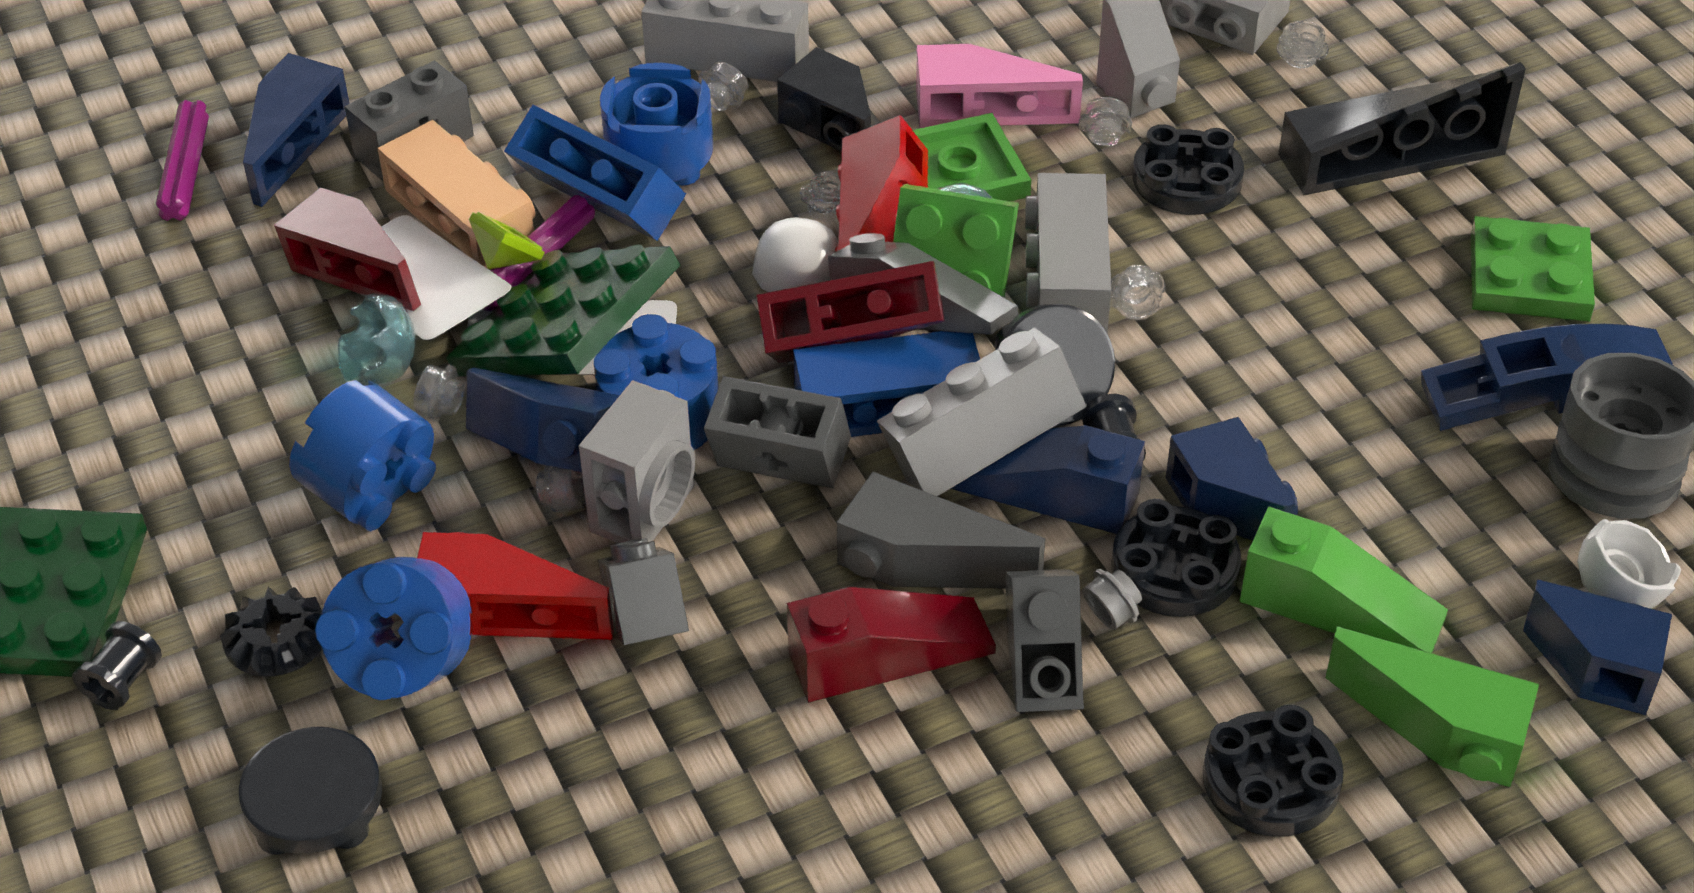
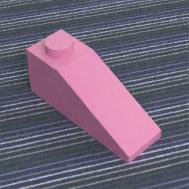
M973 44L917 45L916 92L919 128L993 113L1000 126L1080 123L1082 74Z

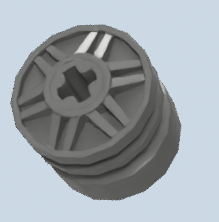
M1606 353L1587 359L1574 371L1562 420L1559 423L1556 439L1552 447L1548 468L1554 484L1571 501L1591 512L1618 519L1646 518L1665 511L1678 498L1682 479L1687 471L1689 456L1694 450V381L1684 371L1661 359L1637 353Z

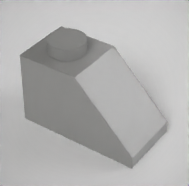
M1103 0L1096 80L1098 86L1130 118L1174 103L1180 58L1160 1Z

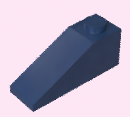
M288 53L258 83L243 159L254 205L263 207L346 117L344 106L350 104L342 68Z
M472 368L467 370L466 429L535 463L582 472L579 445L620 395Z
M1086 425L1050 428L950 489L1117 534L1120 528L1128 521L1140 492L1145 441Z

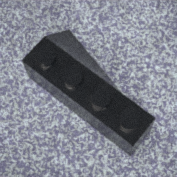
M1519 62L1487 73L1285 112L1278 155L1303 195L1505 155L1526 68Z

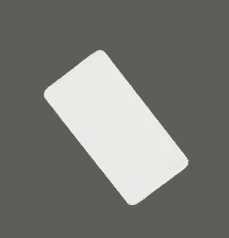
M402 215L381 227L405 257L421 306L415 311H411L366 295L363 296L420 338L430 340L501 298L511 290L512 286L412 217Z

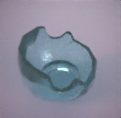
M368 294L361 305H356L350 309L351 315L359 319L358 327L349 334L341 335L338 339L339 367L345 382L357 380L366 386L369 385V380L377 385L392 383L403 376L410 366L416 348V332L412 319L401 302L384 294Z

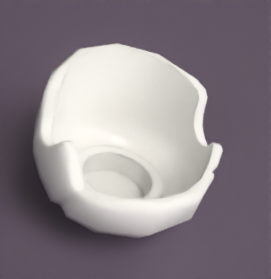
M795 217L776 221L768 227L758 242L752 275L761 289L767 292L830 281L828 256L834 253L836 246H838V239L830 228L816 220Z
M1601 520L1584 539L1577 560L1582 584L1590 593L1638 604L1647 608L1659 605L1675 590L1674 584L1681 572L1678 564L1670 563L1665 547L1649 529L1627 520Z

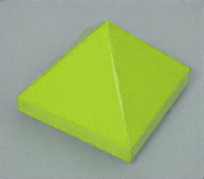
M472 212L469 222L488 270L542 259L545 253L542 251V247L521 232L483 213L477 212L476 214Z

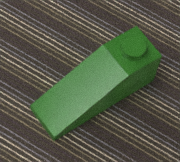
M1268 507L1248 551L1240 597L1241 603L1332 633L1336 632L1337 627L1433 653L1448 609L1333 527Z
M1337 627L1325 677L1327 680L1441 767L1463 773L1475 780L1490 781L1511 787L1524 746L1539 684Z

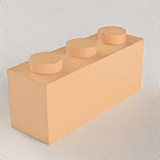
M434 120L378 147L385 190L431 231L487 268L469 222L472 212L476 214L477 212L483 213L507 224L526 237L534 231L533 219L536 216V212L529 196L522 189L512 187L499 175L496 168L490 162L481 161L468 150L459 136L450 135Z

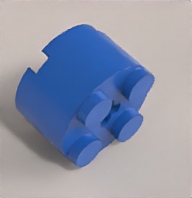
M671 63L640 64L629 68L630 77L618 83H615V76L604 85L600 94L604 140L659 167L677 185L685 186L695 183L700 178V170L708 163L713 153L711 96L707 83L702 79L700 84L691 78V70Z
M646 314L636 318L630 328L617 333L595 356L593 364L596 391L621 395L631 381L634 380L657 390L668 391L674 396L686 400L688 403L690 442L693 449L696 450L708 441L704 426L718 391L716 348L710 340L705 339L698 332L682 325L667 323L666 319L660 315Z
M354 380L333 390L314 408L305 421V424L313 430L304 447L295 441L290 454L289 465L291 474L297 482L350 522L359 524L368 531H373L387 520L394 501L408 490L413 493L421 491L433 478L436 471V463L429 458L434 444V432L427 420L376 383L368 380L369 385L364 386L359 381Z
M395 557L360 567L342 578L328 595L322 614L317 621L315 631L317 640L322 646L329 665L344 683L373 699L387 700L417 692L443 679L461 663L469 649L471 640L470 613L472 611L466 590L460 581L444 566L435 561L422 558ZM394 615H399L404 622L398 629V633L401 636L399 638L391 629L394 624L391 617Z

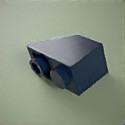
M1239 416L1171 436L1165 478L1183 507L1195 509L1210 516H1225L1235 524L1237 536L1252 541L1268 507L1294 515L1298 514V501L1292 486L1287 481H1281L1269 463L1268 454L1260 439L1251 436Z
M1537 580L1523 632L1579 698L1646 715L1662 673L1672 614L1577 590L1572 587Z

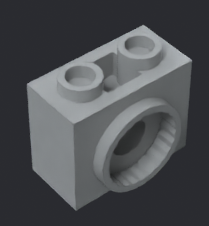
M1162 0V10L1168 25L1254 55L1286 16L1290 6V0Z
M632 380L579 445L589 532L616 543L648 538V542L653 541L661 529L676 516L687 495L694 488L695 452L690 442L687 401L674 396L668 391L657 390Z

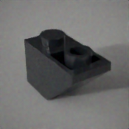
M815 47L777 79L778 120L780 123L839 151H842V138L871 127V113L859 66Z

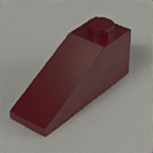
M320 187L274 224L291 271L411 311H415L421 306L405 257L360 199Z
M934 261L756 295L765 353L778 363L794 361L793 349L890 338L945 322Z
M848 587L787 603L789 656L808 703L996 654V644L974 597Z

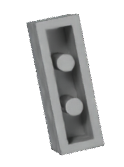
M647 0L641 12L645 63H671L687 69L777 82L779 77L809 53L808 2L794 0Z
M1038 173L1036 196H1026L1025 229L1035 230V234L1026 233L1025 267L1036 268V272H1027L1026 307H1035L1043 304L1075 306L1092 315L1107 332L1111 300V272L1106 174Z
M1034 327L1029 331H1021L1008 336L1000 343L997 350L977 362L965 363L954 368L946 376L945 381L923 394H914L902 399L893 407L891 413L880 418L877 422L905 479L914 488L939 496L1087 406L1060 346Z

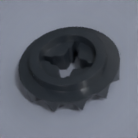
M268 586L265 596L257 600L243 596L240 610L225 614V630L220 635L228 660L245 673L264 677L288 674L307 665L322 650L315 631L317 621L322 614L317 598H304L295 586L284 594H276ZM277 619L281 622L280 634H277L278 642L272 644L271 637L267 636L266 631L268 623L271 620Z

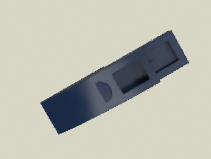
M1572 324L1513 332L1480 340V355L1421 370V385L1439 430L1442 431L1549 402H1554L1558 414L1563 413L1574 371L1587 359L1606 353H1637L1661 359L1671 365L1673 363L1656 329L1621 324Z

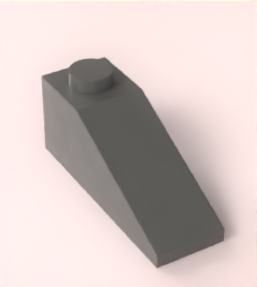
M870 233L851 237L849 239L850 245L828 256L830 280L934 261L945 322L918 330L993 334L1010 323L1018 315V305L909 243L885 242V236L882 234Z
M872 472L837 521V564L850 569L861 577H871L893 587L1006 589V571L1043 570L1046 538Z

